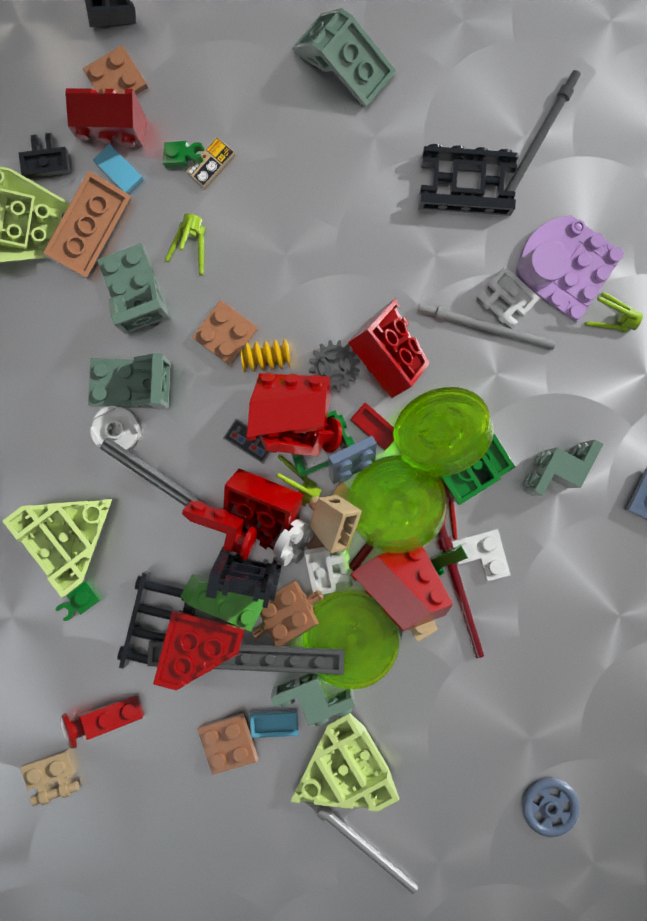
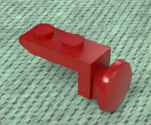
M330 417L326 421L324 430L298 434L285 431L279 432L278 437L269 438V434L259 435L265 451L319 456L322 448L326 453H333L338 449L342 439V426L337 418Z
M191 500L182 510V515L190 522L225 533L223 550L240 554L241 561L248 559L255 545L257 529L251 526L247 533L242 532L245 518L230 514L224 509L207 506L201 501Z
M133 695L90 712H80L71 719L64 713L61 715L60 721L68 746L74 749L77 748V738L82 737L89 740L140 720L143 716L137 697Z

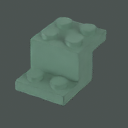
M597 440L581 442L574 447L571 454L559 448L541 451L535 461L537 467L534 473L530 472L524 482L526 486L524 492L531 496H543L551 480L566 488H581L603 443Z
M308 673L275 686L271 694L274 707L281 705V707L289 706L295 702V698H298L308 726L315 724V726L323 725L329 721L328 718L338 715V717L345 716L352 712V708H355L350 688L327 696L319 674Z

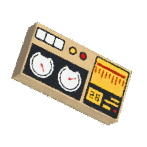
M216 137L201 154L204 162L193 163L186 170V173L205 189L235 156V152Z

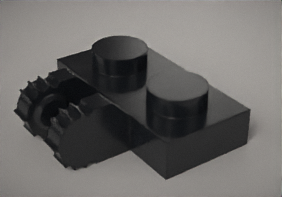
M45 133L46 149H41L38 136L31 135L32 151L18 152L21 175L26 178L70 173L67 148H55L52 133Z

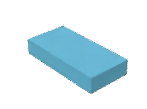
M110 144L93 159L94 163L127 194L143 181L142 176Z
M297 710L249 713L250 734L252 738L298 736Z

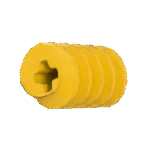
M283 339L282 346H279L277 340H274L272 347L269 346L267 341H264L263 348H260L258 341H255L252 349L249 343L245 342L244 349H241L243 372L247 371L248 365L252 372H256L257 365L260 366L262 371H265L267 364H269L271 370H275L276 363H278L280 369H284L286 362L291 369L290 350L287 340Z

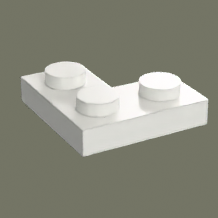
M498 529L452 541V548L461 544L468 556L467 559L457 562L458 565L480 559L486 581L511 575Z

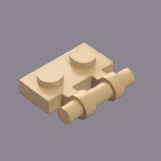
M69 749L20 767L27 791L34 788L38 790L37 795L30 797L32 806L38 804L43 806L50 803L52 799L58 797L66 798L71 796V793L80 790L78 781L69 783L68 776L74 775L76 772ZM58 781L59 787L49 790L47 784Z

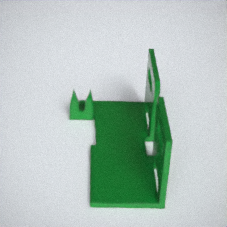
M461 544L455 548L448 549L444 553L441 552L438 555L429 557L438 575L445 573L442 567L468 558Z

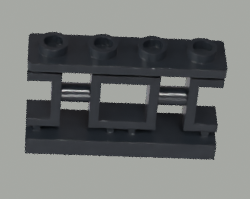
M440 144L424 146L421 167H433L432 185H421L418 209L511 216L516 206V199H514L516 192L504 191L505 173H515L519 153L512 152L510 149L491 151L485 147L465 149L464 146L460 145L452 146L451 148L442 147ZM439 160L453 161L451 173L439 172ZM486 165H499L498 176L486 175ZM458 169L479 171L478 189L457 187ZM438 182H449L450 194H436ZM485 185L497 186L496 198L483 197Z
M222 547L210 571L205 597L216 599L219 591L227 596L228 592L251 596L255 602H258L259 599L264 600L262 607L268 608L269 601L275 600L282 565H277L278 562L274 558L272 563H268L267 559H264L263 562L250 559L241 561L240 554L236 553L233 556L231 552L223 550Z

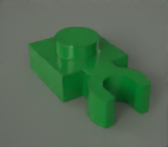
M187 141L164 142L162 164L165 168L188 167V161L190 160L194 163L204 162L201 154L196 153L204 151L205 148L200 142H195L190 146Z
M87 580L66 595L70 602L59 604L55 610L60 611L66 608L68 615L63 620L68 621L74 617L76 610L80 615L98 603L101 597Z

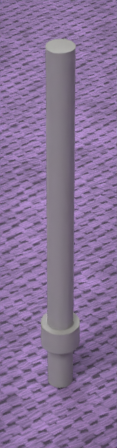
M420 303L417 310L419 313L434 316L435 320L442 322L448 320L549 350H553L556 341L454 313L442 306L437 308Z
M305 802L316 811V816L322 821L326 820L412 894L417 891L418 885L333 814L329 806Z

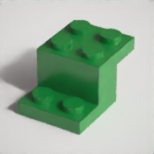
M491 427L474 436L472 441L469 440L471 443L463 451L461 450L460 453L458 452L455 455L452 450L453 455L449 452L451 457L447 454L448 458L442 457L443 459L433 463L434 468L458 505H461L501 480V476L515 468V465Z

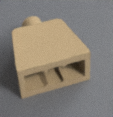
M338 495L316 496L312 498L309 502V507L314 511L310 522L311 529L330 553L348 550L362 511Z

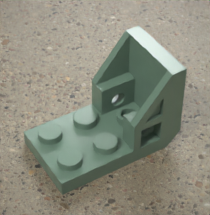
M342 8L321 13L292 48L298 56L324 72L333 71L363 107L369 105L396 72L353 15Z
M141 243L97 259L111 299H109L111 318L114 325L124 334L169 317Z
M163 354L134 357V360L90 358L88 405L150 409L169 408L171 361Z

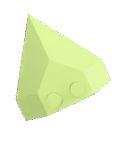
M112 499L21 506L2 520V522L15 539L21 541L48 576L47 580L63 598L83 583Z
M349 713L327 725L290 802H313L314 805L350 809L360 807L368 808V811L378 812L399 801V796L390 770L366 728Z

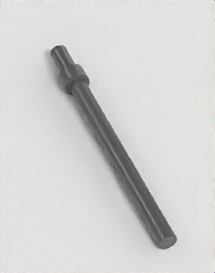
M573 70L566 84H563L557 93L558 98L505 191H515L565 102L569 101L574 93L573 88L581 76L579 71Z

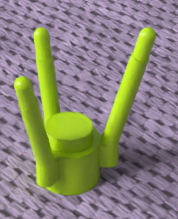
M184 214L183 221L180 222L178 231L165 257V261L168 262L181 235L179 250H183L187 237L196 238V235H198L199 275H203L204 266L203 235L205 227L201 226L202 218L194 214Z
M602 292L601 295L606 299L599 296L597 300L620 312L617 321L621 322L620 325L585 322L586 326L615 329L626 333L628 329L636 330L639 327L643 313L624 304L606 292Z
M278 455V459L300 477L297 468L282 455ZM280 473L276 474L277 478L298 489V492L303 494L302 505L304 507L307 503L309 504L312 498L320 495L321 489L317 488V483L308 477L302 478L305 483L300 485Z

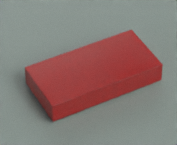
M366 402L349 420L368 437L373 436L377 445L384 451L400 435L397 429Z

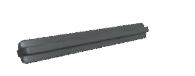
M106 438L101 444L100 449L185 507L191 500L201 501L110 438Z

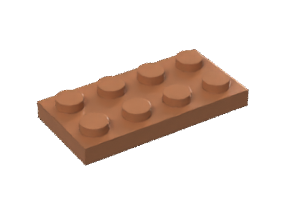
M88 170L46 246L43 255L87 279L131 196Z

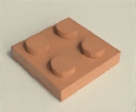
M123 45L83 68L92 86L99 93H105V89H115L116 93L125 94V89H133L137 95L148 88Z
M219 300L192 338L231 367L240 355L241 349H244L245 342L249 343L258 331V327Z
M244 713L201 725L197 728L212 775L258 761L259 758Z

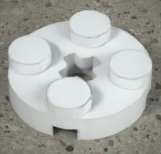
M108 406L101 409L95 415L90 433L93 442L98 448H100L106 438H110L128 451L138 441L140 427L136 416L129 410L118 406ZM114 423L116 426H121L118 436L109 432L112 430L111 425Z
M301 519L293 521L291 525L294 527L290 531L285 529L275 544L273 553L277 557L274 560L283 566H287L292 562L299 563L304 556L303 550L306 544L314 536V531L310 528V525Z

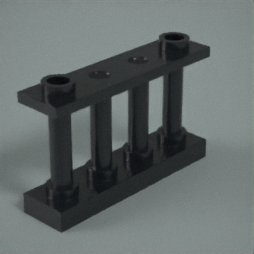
M149 571L143 572L141 576L138 575L135 583V590H138L125 644L120 647L117 660H120L119 668L122 669L129 664V660L148 665V654L132 651L135 637L155 641L165 640L166 634L138 627L141 613L170 620L172 610L144 604L146 591L150 590L179 597L181 601H184L181 597L183 588L150 581L151 572ZM185 602L183 611L179 610V612L194 615L196 608L187 605Z

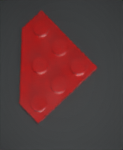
M173 610L153 684L177 691L239 654L245 629Z

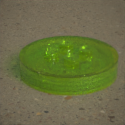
M442 387L425 392L408 403L395 422L393 434L396 447L408 467L427 476H448L471 467L483 457L491 445L494 427L488 407L479 395L460 387Z
M394 455L372 462L371 465L365 467L357 475L348 496V502L362 511L356 531L369 545L384 552L405 553L423 547L438 534L447 513L445 488L439 475L425 462L410 456Z
M343 590L321 600L313 608L319 624L303 634V647L345 649L344 675L317 674L325 682L338 688L355 690L377 683L389 672L399 654L401 645L399 627L384 613L383 607L373 597L370 598L365 591Z

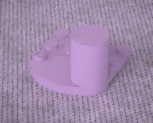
M572 215L563 216L546 222L527 239L516 268V276L536 295L577 323L584 316L585 311L593 299L596 298L599 290L610 277L618 262L623 258L624 252L620 247H615L608 242L602 234L596 233L587 227L584 221L578 220Z

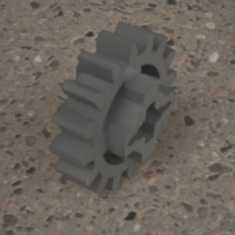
M329 340L327 347L322 343L319 344L321 351L313 350V355L316 358L309 359V363L314 365V367L309 368V373L329 376L330 380L333 377L340 376L344 379L330 381L331 390L332 387H336L337 392H340L342 385L348 389V381H356L353 373L358 374L360 372V369L355 367V365L360 364V360L353 358L356 355L353 351H348L350 348L349 344L345 347L341 346V340H338L337 345H333L332 341ZM331 351H338L336 355L329 356L326 354ZM346 357L350 362V371L344 365ZM319 362L325 366L323 375H321L318 368ZM339 362V370L334 369L331 371L329 363Z

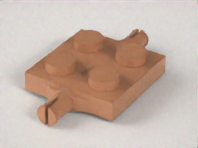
M293 581L277 591L275 600L269 601L268 608L262 609L260 616L263 625L252 630V633L255 634L254 637L259 639L268 633L271 635L276 646H284L314 628L319 622L314 614L312 605L324 598L323 595H320L322 592L317 590L307 596L303 593L297 581Z

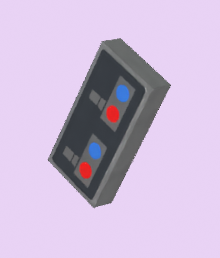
M235 419L223 439L264 464L271 452L265 451L259 435L256 436V440L247 441L248 426Z

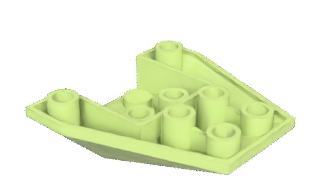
M1 166L0 263L48 258L43 255V252L70 203L16 171Z

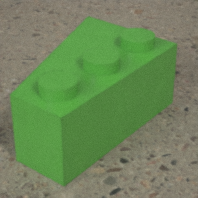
M191 575L181 594L182 599L187 605L250 632L252 631L263 609L264 600L259 599L258 602H255L251 596L228 592L227 596L222 595L221 591L218 592L216 599L205 597L209 576Z

